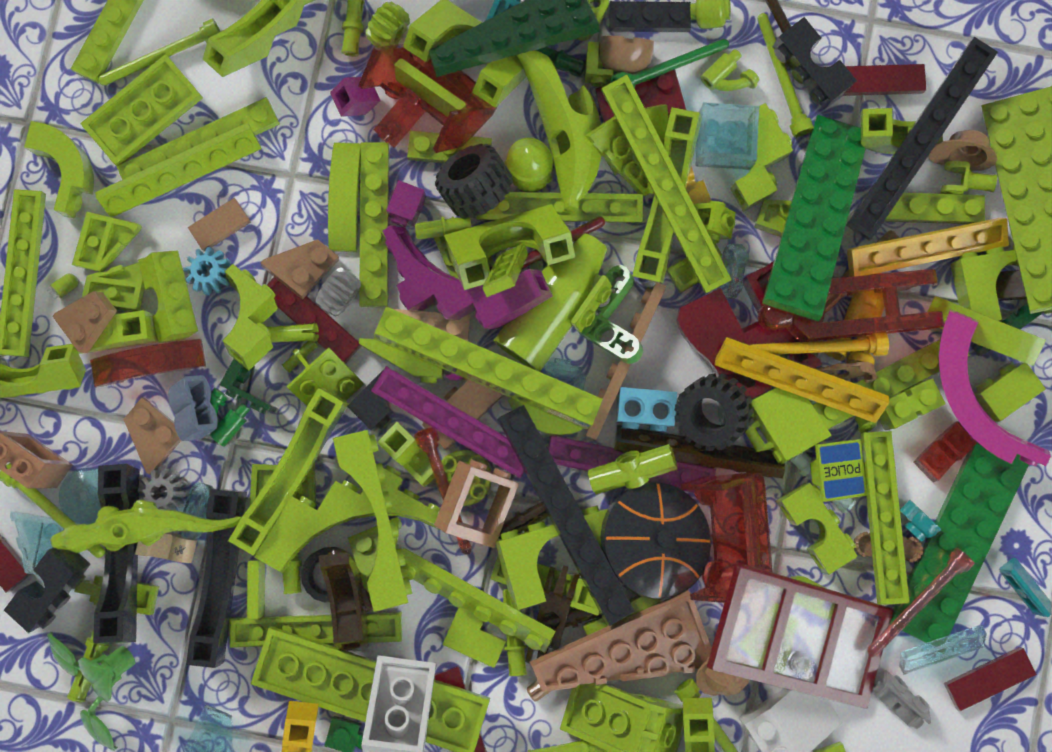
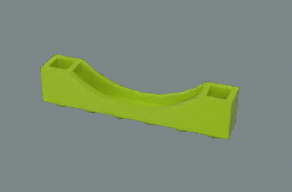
M672 107L665 133L664 148L686 189L702 117L699 112ZM655 195L638 249L632 276L663 283L675 234Z
M317 389L305 409L294 436L261 492L242 516L229 538V542L253 556L256 555L288 501L297 493L347 408L348 402L326 389Z
M368 430L335 437L333 442L339 467L351 475L364 490L377 519L378 550L373 568L367 578L373 611L376 612L409 603L407 595L413 593L409 576L402 577L400 566L406 564L402 548L396 549L393 539L399 537L395 520L389 521L387 509L392 508L389 492H382L380 481L386 479L382 463H375L373 452L379 451L375 434L369 435Z

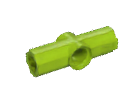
M668 444L643 453H639V451L626 452L620 455L614 462L589 469L588 477L592 490L597 495L623 486L629 489L640 487L647 483L649 478L677 470L678 467L672 447Z

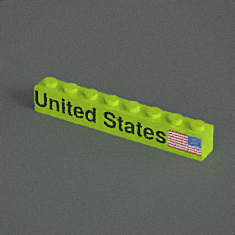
M387 306L374 332V340L583 429L593 425L603 400L600 397Z

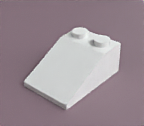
M377 656L361 744L363 752H424L436 663Z
M809 672L800 679L814 682L815 677ZM786 688L738 717L759 752H811L843 723L828 699Z

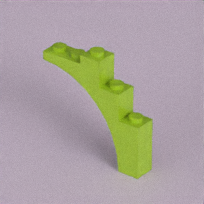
M261 0L240 20L208 39L203 60L220 76L225 77L268 57L275 36L296 27L304 5L315 0Z
M386 465L383 468L386 480L380 481L382 492H389L392 508L387 509L388 516H399L417 520L440 530L434 526L440 508L432 503H429L427 507L418 501L420 497L408 489L401 492L399 490L403 484V479L399 477L401 473L395 468ZM335 480L318 510L314 509L316 504L301 495L298 500L292 496L254 557L283 573L294 557L319 535L348 521L375 516L371 502L364 490L361 495L358 494L359 488L346 480L342 484Z

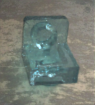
M555 358L554 362H548L546 375L573 380L574 387L584 391L586 375L581 374L582 367L572 366L570 360Z

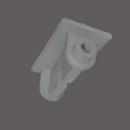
M885 670V681L883 683L877 681L873 686L874 695L890 709L896 703H899L900 706L894 710V713L909 727L918 729L923 725L924 720L930 724V707L921 696L913 695L899 676H893Z

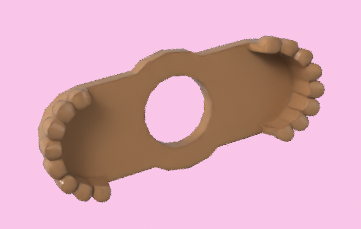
M869 362L840 363L814 368L844 380L863 376L865 382L868 383L877 378L874 365ZM837 370H846V371H848L847 373H844V374H836V373H833L834 371H837Z
M860 533L854 538L856 545L854 549L862 557H872L870 533ZM903 537L905 560L913 562L920 559L923 554L922 543L914 537Z

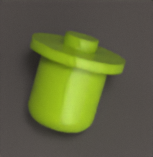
M855 416L860 433L869 432L877 425V422L874 423Z

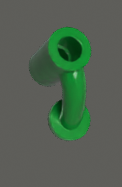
M214 387L211 391L210 403L217 414V428L209 436L225 447L247 420L244 417L251 409L244 403H241L236 410L231 408L219 422V404L224 406L228 397Z

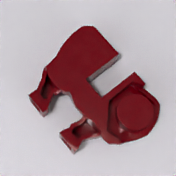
M774 261L764 268L746 275L741 280L761 320L741 328L721 288L680 307L677 313L676 322L678 328L691 348L709 363L713 372L716 373V377L720 374L728 375L727 380L729 381L732 378L738 380L736 385L739 388L744 385L747 389L744 394L746 397L751 396V399L772 388L766 383L715 365L716 356L726 337L747 345L810 342V332L816 331L822 326L825 311H823L821 319L816 321L762 304ZM811 353L785 354L786 359L813 369L822 365L821 360Z

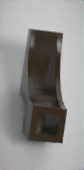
M334 550L330 551L328 555L319 556V568L325 580L330 602L334 645L341 651L368 648L367 614L361 605L359 569L349 552Z

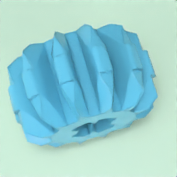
M207 247L205 253H203L200 249H197L195 251L197 256L195 259L190 256L187 257V261L191 263V266L183 268L184 272L190 274L186 277V282L193 284L192 289L199 292L202 290L205 295H210L212 289L216 293H221L220 284L230 285V282L225 279V270L231 265V261L228 258L223 259L224 253L220 250L214 253L211 247ZM210 266V267H211V269L209 270L210 275H209V276H206V275H205V274L207 273V269H206V268Z

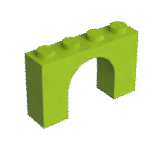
M440 0L410 24L403 47L427 62L430 59L429 50L482 22L449 0ZM517 55L486 63L487 66L480 71L472 93L496 108L526 78L525 71Z
M552 204L444 235L450 260L464 290L484 285L490 273L488 258L507 248L516 247L521 244L525 245V247L534 248L540 252L547 265L575 258L571 232Z
M1014 246V250L1004 251V247L989 249L986 251V255L977 256V252L965 253L959 256V260L950 264L959 305L997 321L1002 320L996 293V280L1000 271L1005 266H1019ZM1052 310L1044 311V314L1052 313Z
M598 505L581 511L601 547V528L608 509L599 510ZM544 521L528 526V532L518 534L517 529L501 534V540L496 541L495 546L514 609L521 610L546 602L537 570V559L544 544L550 539L559 536L553 524L545 526Z

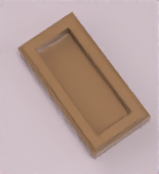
M233 198L190 225L188 229L200 248L205 252L207 247L212 248L251 223L239 202Z

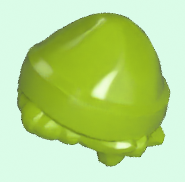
M522 138L510 147L505 165L512 175L514 186L524 192H537L553 180L551 173L554 161L550 150L542 141L536 138Z

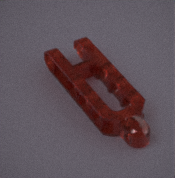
M935 269L832 278L828 296L843 293L851 296L864 291L883 293L886 313L884 317L813 323L806 317L765 304L760 307L757 315L759 324L763 328L772 331L787 329L800 342L872 336L873 333L893 334L923 331L944 327L942 311L901 315L897 291L932 284V286L938 285Z

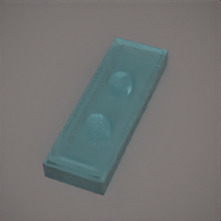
M978 625L905 650L900 653L899 667L903 675L978 650L984 647L987 633L982 625Z

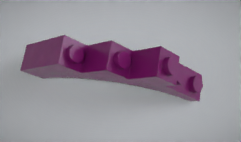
M390 225L383 230L386 246L395 257L399 274L405 279L396 286L400 293V301L407 310L422 311L438 302V311L445 319L460 320L476 310V318L485 329H498L553 297L542 272L533 269L521 272L514 287L486 297L482 288L483 285L464 290L458 278L445 273L424 256L414 244L406 228Z

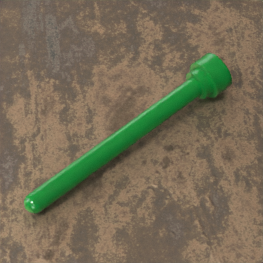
M727 39L718 40L634 74L618 73L611 77V83L628 75L635 88V85L726 50L729 47V41Z

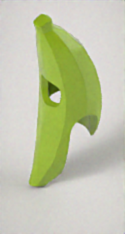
M536 50L519 54L517 57L527 76L550 145L557 180L564 201V209L568 212H575L579 209V201L588 193L597 176L602 157L595 146L585 137L601 125L595 101L584 85L567 98L559 75L547 55Z

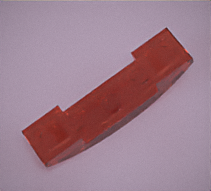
M202 339L144 346L90 360L94 387L96 388L171 371L180 372L206 367Z

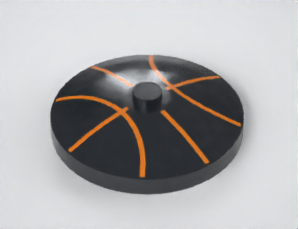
M651 482L626 490L610 505L602 523L601 549L619 583L636 595L654 599L679 595L687 591L699 580L708 564L711 551V535L707 519L697 502L685 491L673 485Z

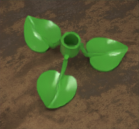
M49 632L47 637L57 663L72 676L78 674L77 670H81L85 679L90 682L93 690L98 695L89 707L88 712L84 709L80 712L85 729L98 743L115 751L118 747L114 746L108 728L96 717L95 710L102 700L105 702L111 700L112 687L122 679L121 674L136 663L133 655L126 647L121 646L108 656L103 654L94 660L82 657L77 662L73 653L62 642L53 637V632Z

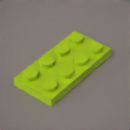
M165 54L80 124L109 159L118 166L131 158L202 100L203 97Z

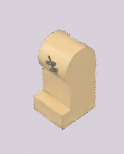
M168 532L151 546L138 542L135 555L151 556L181 563H192L197 540L182 536L181 534Z

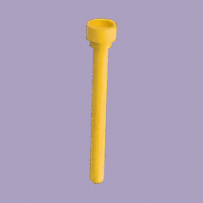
M873 333L872 336H867V339L752 344L750 346L775 355L867 351L868 353H873L874 356H882L888 354L889 339L887 333Z

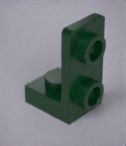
M233 358L219 384L227 389L225 394L238 401H241L242 397L251 401L250 407L260 413L265 414L267 410L275 413L277 407L239 388L241 383L244 384L248 380L252 370L246 369Z

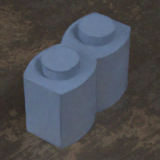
M204 375L185 376L169 388L168 400L171 409L176 414L174 425L181 441L200 440L217 428V414L210 403L211 390Z

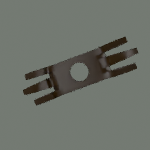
M565 565L561 570L554 592L551 591L556 567L550 566L544 586L546 602L541 603L536 620L545 625L543 618L546 613L554 612L559 616V625L556 628H551L556 631L549 648L553 649L552 651L560 648L569 609L578 579L580 578V574L575 573L567 595H563L568 566ZM528 647L525 660L529 664L534 654V650ZM538 650L537 658L546 655L548 650L546 653Z

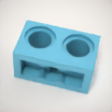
M620 387L617 399L616 423H622V428L638 430L639 425L650 426V431L667 432V427L675 426L674 416H676V411L674 409L677 403V392ZM632 401L638 405L639 413L637 416L631 417L626 414L624 407L627 402ZM656 404H661L666 408L667 415L664 419H658L654 416L653 407Z

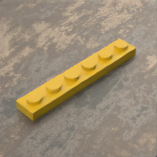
M996 218L847 249L849 276L857 278L958 257L969 252H982L993 248L1009 246L1007 218Z
M726 337L715 359L716 366L874 423L878 421L889 404L888 395Z

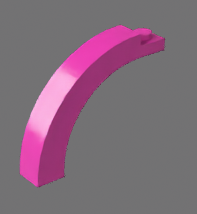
M950 309L940 340L939 368L942 386L953 413L971 437L995 456L1012 464L1016 455L1019 454L1021 455L1019 459L1029 465L1037 466L1039 463L1046 466L1051 458L1049 450L1021 439L1000 427L989 417L977 401L969 381L967 360L969 346L978 325V320Z

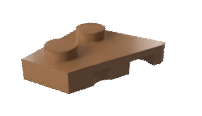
M317 239L263 259L260 263L262 268L303 300L339 261V256Z
M93 291L54 313L52 317L79 353H88L117 310L103 292Z
M143 397L123 419L146 473L151 475V471L157 470L181 442L176 433L174 421Z

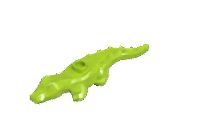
M137 500L132 509L119 511L116 507L105 506L98 511V518L95 523L71 525L53 535L50 541L53 548L69 550L75 553L83 552L93 545L99 544L103 545L107 550L117 551L127 544L137 542L151 546L168 532H213L235 527L242 517L210 520L181 511L158 509L154 502Z

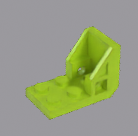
M580 684L576 688L571 689L560 730L609 752H677L684 731L683 705L643 694H630L609 684Z

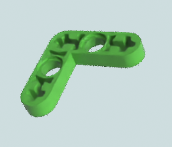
M617 265L612 267L605 275L612 285L611 289H615L616 292L613 293L611 291L609 303L604 307H598L596 312L599 315H595L591 325L584 327L582 332L578 331V333L622 362L633 364L641 359L643 355L642 344L635 336L608 320L634 284V277L626 266ZM618 277H619V278H623V277L625 278L623 282H622V281H617V282L615 281ZM612 330L615 332L611 341H601L602 335L606 331ZM621 341L630 348L633 346L634 350L632 352H625L620 346Z

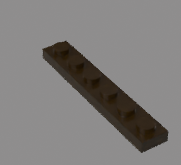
M621 425L616 426L614 450L622 451L623 453L630 451L643 453L669 444L672 447L676 461L680 463H693L709 468H722L738 473L746 472L768 478L775 477L783 479L786 470L785 463L777 462L772 454L774 451L756 452L754 448L733 444L727 445L722 450H718L716 447L713 451H706V446L699 449L695 447L696 442L693 440L690 443L686 441V436L644 429L622 428Z

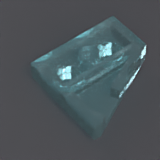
M16 511L11 512L10 518L11 521H15L19 536L16 540L18 548L23 554L22 563L25 573L37 575L33 569L47 550L53 548L50 541L51 537L64 529L51 517Z
M205 704L183 752H233L232 715Z

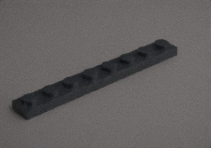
M976 37L970 40L846 224L847 227L868 241L873 239L998 51Z
M522 405L500 416L497 420L606 625L611 626L635 612L526 407Z

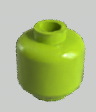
M696 0V3H691L690 6L691 20H697V25L701 29L723 27L726 20L731 19L730 0Z

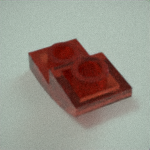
M956 421L940 434L913 463L932 482L939 481L956 461L962 460L977 441L971 437L959 421Z

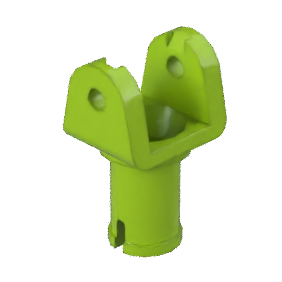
M966 161L945 162L944 170L962 174L960 185H943L940 190L941 194H963L968 189L994 193L997 184L996 174L973 173L970 169V163Z

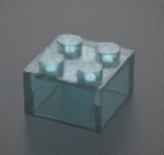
M703 102L699 110L702 122L696 144L695 166L750 170L757 161L759 106Z

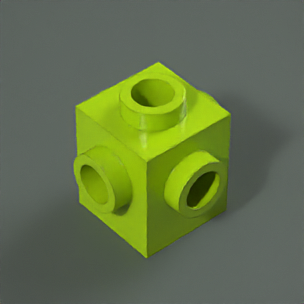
M719 201L694 204L713 243L732 239L736 212L726 207L725 203Z

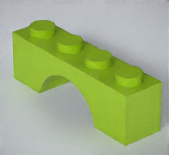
M73 344L46 347L41 362L34 367L26 369L11 368L0 363V398H13L20 395L42 394L49 391L71 390L81 387L86 368L77 349Z

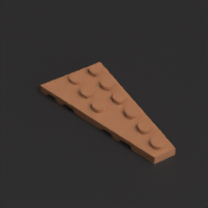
M687 590L620 620L611 626H607L532 660L530 664L542 692L576 688L580 684H607V681L621 679L623 682L666 676L667 673L681 671L684 674L693 673L695 670L700 669L707 661L712 648L692 594Z

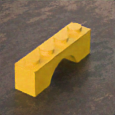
M289 701L282 740V752H312L319 704Z

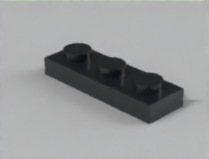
M610 1L609 32H690L691 2Z

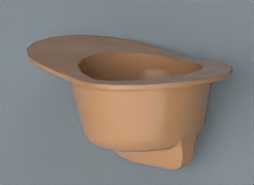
M964 130L954 133L948 141L937 143L928 156L929 160L940 165H945L947 161L969 162L972 171L989 169L997 161L995 151L990 148L989 138L984 133L976 130Z

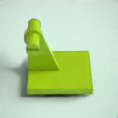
M307 341L301 348H295L292 351L294 354L281 364L289 373L301 362L306 369L286 387L306 406H308L318 388L326 389L346 401L364 385V382L330 348L326 349L310 364L306 357L319 347L314 341Z

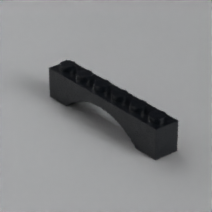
M129 464L98 466L97 495L101 508L113 506L118 508L119 511L132 509L134 503L139 500L137 490L139 489L140 469ZM138 542L127 544L117 551H110L105 548L102 588L94 612L93 643L136 642L138 555H135Z
M219 488L210 489L206 519L224 520L242 517L245 511L247 492ZM236 526L207 532V554L203 587L197 614L190 633L186 665L216 668L225 661L229 619L231 616L240 549L228 540Z

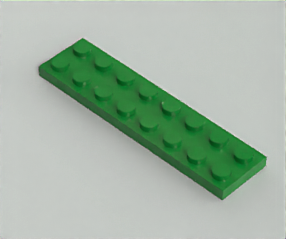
M817 114L762 304L819 321L823 315L866 148L861 144V127Z
M975 439L973 440L934 522L941 531L935 536L926 539L923 545V554L915 562L907 579L909 603L895 604L890 622L891 626L938 650H943L1028 469L1029 464L1019 459L1021 455L1017 454L1011 464L995 456Z

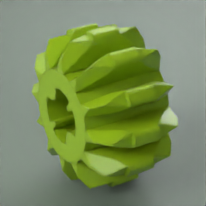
M385 2L382 7L377 8L366 29L367 39L372 42V45L383 51H390L394 46L398 45L408 30L407 26L410 24L409 14L404 11V8L393 2Z

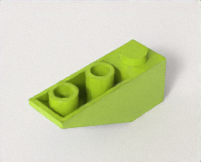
M145 310L115 314L88 353L158 343L152 318L154 314Z

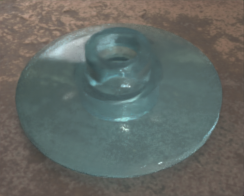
M78 469L69 474L60 487V507L63 513L76 523L92 524L98 518V511L101 510L97 495L98 469ZM82 491H85L87 493V499L85 501H82L80 499V493Z

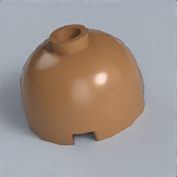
M624 36L600 37L599 57L605 69L613 70L615 75L621 72L634 74L647 69L650 65L654 52V41L637 37L630 39L624 38Z

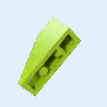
M359 338V344L413 377L420 378V383L437 384V379L444 380L445 369L374 339Z

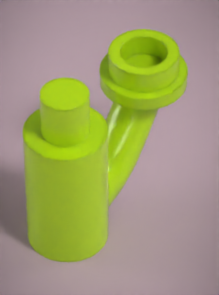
M734 49L729 54L724 53L700 76L701 81L708 89H717L719 91H734L746 87L755 89L760 79L751 69L743 71L740 74L741 79H725L737 68L736 62L742 57L737 49Z

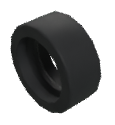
M338 547L321 548L311 553L303 564L301 570L302 585L305 591L315 600L324 603L329 602L328 592L320 589L313 579L315 565L319 562V556L328 555L330 551L342 550L347 552Z

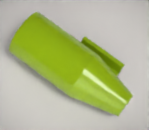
M583 234L573 243L575 258L548 265L541 271L553 297L505 324L493 340L497 346L510 356L536 371L541 372L572 326L580 333L584 327L590 326L595 318L597 308L601 303L604 304L611 295L612 285L606 276L598 275L608 249L601 241L589 234Z

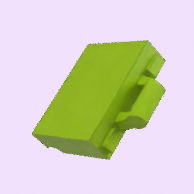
M776 387L755 398L748 405L753 407V414L750 418H753L755 422L745 431L746 436L756 452L772 449L774 451L772 454L778 463L784 464L813 448L815 444H819L832 436L810 400ZM759 427L768 443H764L756 428Z

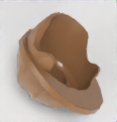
M729 646L726 660L750 666L747 657L742 655L736 647ZM709 657L696 673L697 686L704 694L712 696L724 695L728 697L740 694L750 681V679L707 668Z

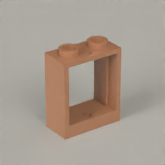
M0 431V470L26 488H57L73 466V464L29 434ZM8 462H10L12 465L10 469H7L6 467Z
M471 459L469 464L459 461L434 526L447 534L495 548L519 483L509 479L511 474L501 469L495 468L494 472L486 470V464ZM474 476L499 484L482 529L457 521Z

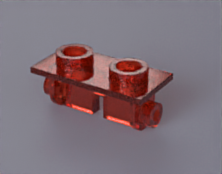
M408 88L373 130L382 140L395 148L430 106Z

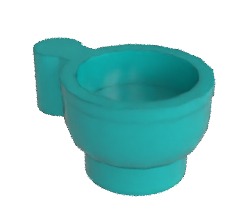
M911 500L900 509L909 519L904 526L921 542L926 537L931 538L941 531Z

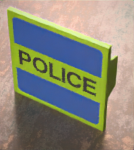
M861 439L815 444L817 459L810 463L812 483L820 487L822 502L867 496Z

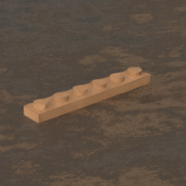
M658 282L655 283L652 289L647 287L641 299L645 306L641 314L635 313L629 326L634 329L632 335L640 343L667 287ZM623 343L620 345L625 352H632L634 350L633 346L630 348ZM619 360L618 364L612 363L606 378L610 379L606 390L601 388L597 397L603 400L593 425L585 429L587 430L585 437L593 441L597 440L631 364L624 363Z

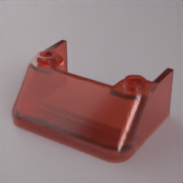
M404 44L374 47L358 86L361 89L380 86L385 90V94L393 99L410 97L443 125L432 149L435 153L463 147L494 115L497 107L495 108L472 93L476 81L464 71L460 70L437 77L431 59L427 62L423 61L403 47ZM400 58L404 59L465 102L466 108L450 111L448 117L396 81L394 64Z
M761 473L706 476L680 484L681 490H695V496L700 504L710 505L714 560L706 565L702 574L705 588L690 594L691 600L725 603L734 567L738 562L773 572L766 487ZM748 578L743 598L765 588L769 584Z

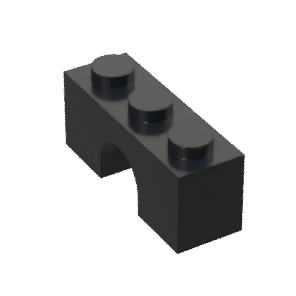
M803 17L781 34L772 47L776 57L782 63H786L792 70L794 79L807 88L812 101L817 105H821L825 110L849 91L857 80L841 60H838L829 67H820L813 62L810 53L822 37L808 20Z
M56 548L47 550L33 569L43 580L45 588L37 581L23 587L16 592L4 611L28 634L39 627L42 629L46 628L56 618L54 612L64 606L71 598L69 595L70 591L84 581L86 578L84 573L91 564L80 553Z

